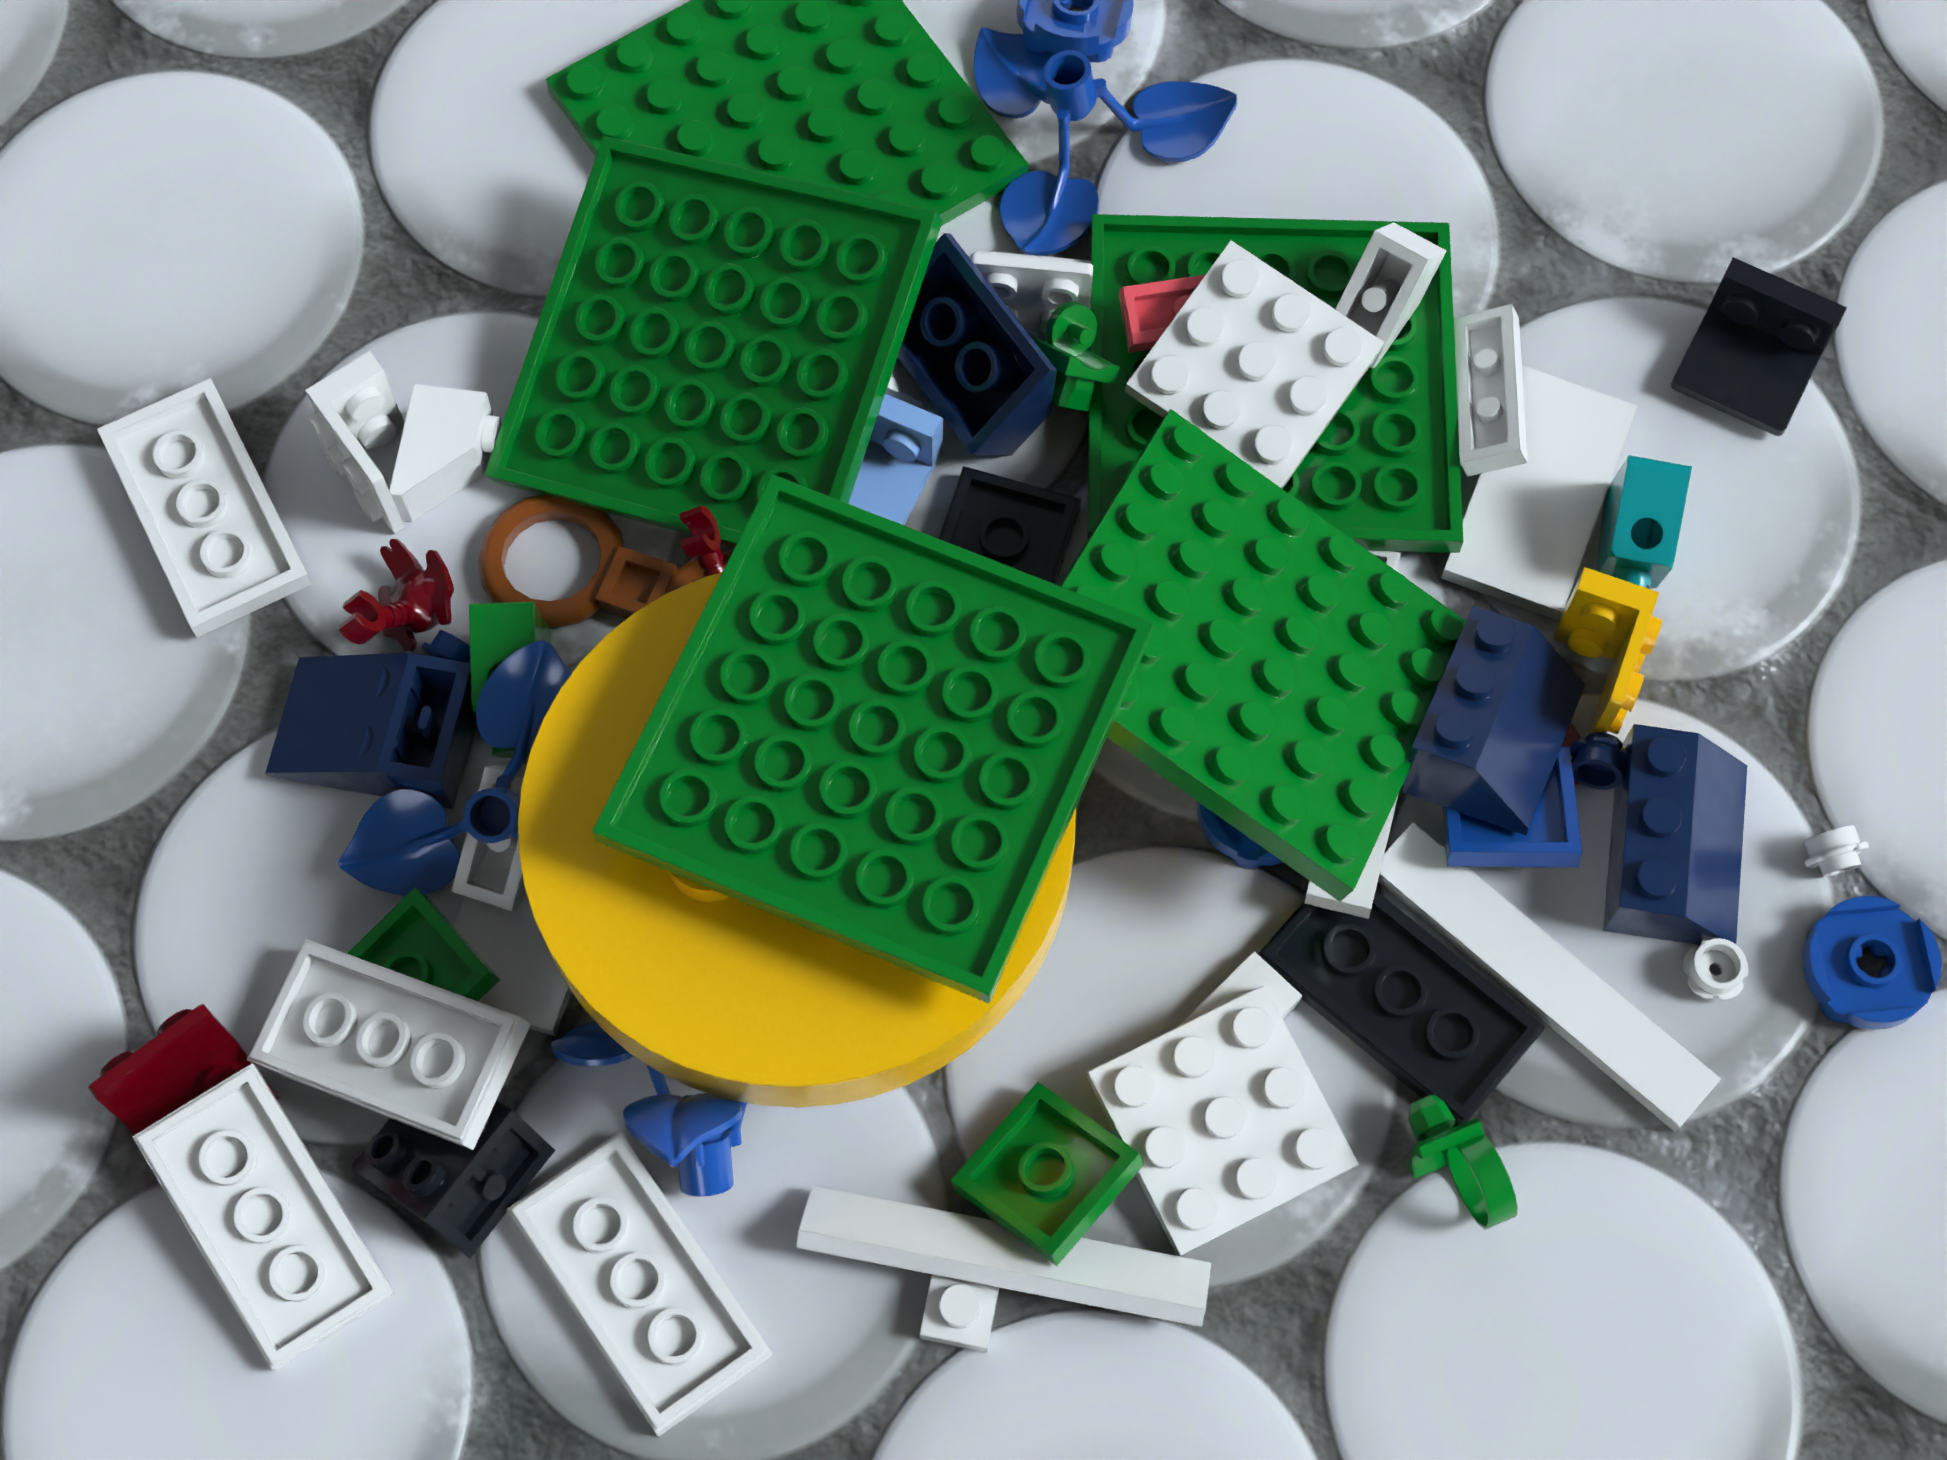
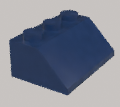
M944 233L935 243L898 358L971 455H1013L1050 415L1057 370L952 234Z
M1473 605L1412 745L1409 762L1412 763V766L1404 781L1402 793L1445 808L1449 807L1458 810L1460 813L1527 835L1585 687L1582 680L1534 625Z
M1633 724L1622 743L1623 748L1628 749L1623 781L1618 787L1614 788L1603 931L1700 945L1703 940L1715 938L1726 939L1736 944L1748 765L1699 733Z

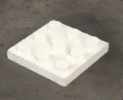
M1231 240L1126 383L1125 392L1161 417H1164L1172 409L1283 489L1377 357L1385 342Z
M1265 984L1089 1071L1085 1075L1116 1137L1140 1153L1144 1165L1137 1172L1136 1177L1176 1256H1181L1359 1165Z

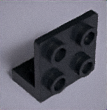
M1733 257L1671 382V388L1768 433L1782 436L1821 355L1835 333L1847 307Z
M496 1100L474 1150L390 1118L382 1129L369 1141L367 1147L353 1163L352 1169L363 1179L417 1215L455 1249L471 1258L507 1213V1209L514 1204L555 1152V1149L511 1108Z

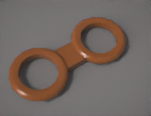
M545 494L526 497L501 512L484 535L478 559L483 589L493 603L534 602L550 629L581 623L600 610L627 619L661 596L693 581L705 578L703 574L704 569H701L697 558L690 559L677 568L675 564L625 548L622 533L607 512ZM555 519L574 522L588 530L599 544L601 555L595 575L585 588L574 595L554 601L531 599L517 591L507 579L504 565L508 548L521 532L532 525ZM722 550L723 563L726 562L727 564L732 551Z

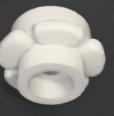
M1855 826L1833 829L1804 841L1809 859L1804 861V863L1809 868L1820 867L1823 877L1838 875L1860 867L1861 862L1858 855L1866 851L1869 845L1868 842H1860Z
M1721 938L1703 940L1699 947H1691L1683 958V971L1689 975L1688 986L1699 997L1704 999L1718 997V999L1726 1001L1735 998L1743 990L1742 980L1748 975V963L1743 951L1735 943ZM1717 965L1721 970V974L1717 976L1711 974L1709 967Z

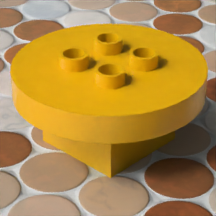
M722 572L669 592L632 614L607 634L589 652L559 690L541 723L530 751L522 782L518 814V839L524 887L539 930L561 976L578 1002L610 1037L630 1054L656 1071L691 1088L715 1096L762 1106L800 1108L837 1105L871 1098L909 1085L939 1070L969 1050L990 1032L1022 997L1044 962L1055 939L1066 906L1073 865L1076 808L990 1004L595 841L592 830Z

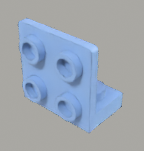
M885 394L848 504L905 525L943 454V418Z

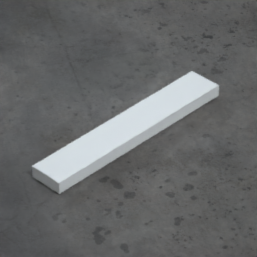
M1414 822L1384 853L1378 879L1381 885L1674 1132L1682 1126L1721 1080L1720 1077L1472 870L1462 866H1447L1446 849Z
M814 1185L811 1187L800 1222L796 1248L1200 1327H1202L1206 1310L1211 1262L1087 1238H1081L1056 1267L994 1220Z

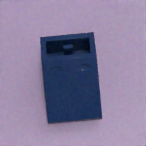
M414 653L299 657L265 774L267 777L380 797L400 789H414L434 796L443 804L444 808L453 809L476 726V713L473 711L471 696V663Z

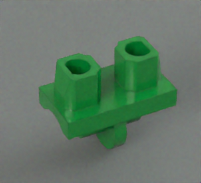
M1066 302L1058 306L1051 313L1046 324V340H1042L1030 333L1028 334L1057 370L1052 403L1065 408L1088 411L1096 382L1115 384L1120 366L1087 350L1095 340L1097 321L1090 308L1077 302Z

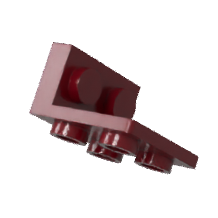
M204 1004L197 1006L193 1010L184 1009L170 1016L158 1028V1035L137 1051H126L112 1058L101 1069L100 1077L88 1086L94 1098L120 1119L133 1136L252 1064L247 1060L248 1055L236 1038ZM264 1078V1080L266 1081L267 1085L269 1086V1088L271 1089L272 1093L274 1094L275 1098H276L277 1100H279L280 1098L278 1097V1095L275 1093V1091L272 1089V1087L270 1086V1084H269V1083L267 1082V1080Z

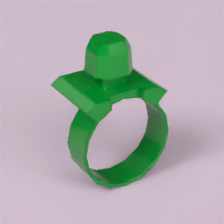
M1430 1095L1412 1103L1409 1108V1123L1416 1141L1420 1142L1414 1144L1408 1160L1409 1173L1416 1179L1448 1165L1461 1199L1474 1220L1485 1230L1516 1217L1518 1206L1510 1177L1493 1144L1484 1134L1481 1121L1475 1118L1452 1128L1455 1118L1445 1102L1436 1095Z

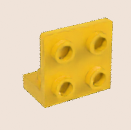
M1584 567L1560 617L1553 639L1566 643L1573 652L1591 658L1603 656L1612 659L1588 735L1596 732L1607 733V731L1618 734L1627 711L1631 712L1636 703L1644 680V675L1639 672L1645 656L1650 655L1662 625L1663 619L1652 616L1659 592Z

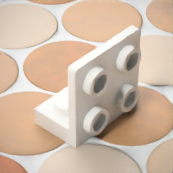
M976 250V253L970 255L972 262L1025 330H1036L1045 333L1046 324L1051 313L1058 306L1066 302H1077L1090 308L1093 277L1091 260Z
M368 351L305 390L315 410V413L307 417V420L322 442L320 448L339 477L346 475L355 488L352 492L368 518L375 522L382 517L395 534L405 528L383 475L368 456L366 450L378 449L387 444L395 436L396 432L404 427L405 423L384 369L371 351Z

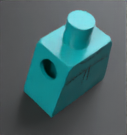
M1628 455L1606 492L1595 571L1648 589L1657 588L1672 570L1675 561L1692 466Z

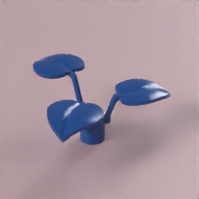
M985 27L980 29L974 54V75L979 95L988 109L1002 117L1017 119L1026 117L1034 112L1042 100L1044 103L1050 104L1053 112L1057 114L1059 138V170L1057 176L1041 170L1025 173L1008 185L1001 198L1000 217L1003 227L1020 253L1027 255H1051L1070 248L1087 235L1091 230L1092 214L1099 213V198L1096 186L1085 179H1068L1070 173V121H1078L1085 118L1095 106L1098 97L1129 131H1142V147L1149 155L1167 162L1189 161L1206 153L1218 140L1237 107V94L1229 90L1203 83L1170 81L1154 84L1137 94L1133 101V111L1136 118H1133L1107 90L1106 81L1103 78L1093 79L1091 63L1084 54L1072 50L1059 53L1050 51L1036 52L1024 45L1022 41L1023 34L1003 33Z
M538 640L512 653L488 678L478 698L476 722L481 738L492 747L505 749L515 747L513 757L502 775L497 778L495 787L481 790L472 795L464 807L463 820L448 827L447 813L443 804L428 793L414 789H400L382 796L364 814L352 840L341 855L338 865L344 872L357 881L383 892L406 896L416 887L426 895L442 889L455 878L461 854L451 838L469 832L472 837L484 843H496L511 837L519 841L518 814L520 796L510 789L511 783L525 761L527 750L531 751L547 711L561 687L572 674L551 643L545 640Z
M596 1021L578 1026L551 1042V1050L557 1058L578 1066H605L633 1057L632 1054L610 1037ZM646 1064L657 1095L642 1098L625 1107L623 1110V1122L626 1128L643 1146L672 1167L678 1165L680 1190L684 1194L704 1197L728 1191L734 1185L731 1147L742 1144L741 1125L747 1103L725 1099L709 1093L684 1095L683 1097L672 1095L664 1075Z

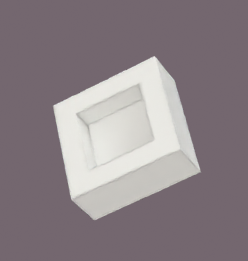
M932 1274L920 1330V1339L987 1352L999 1287Z

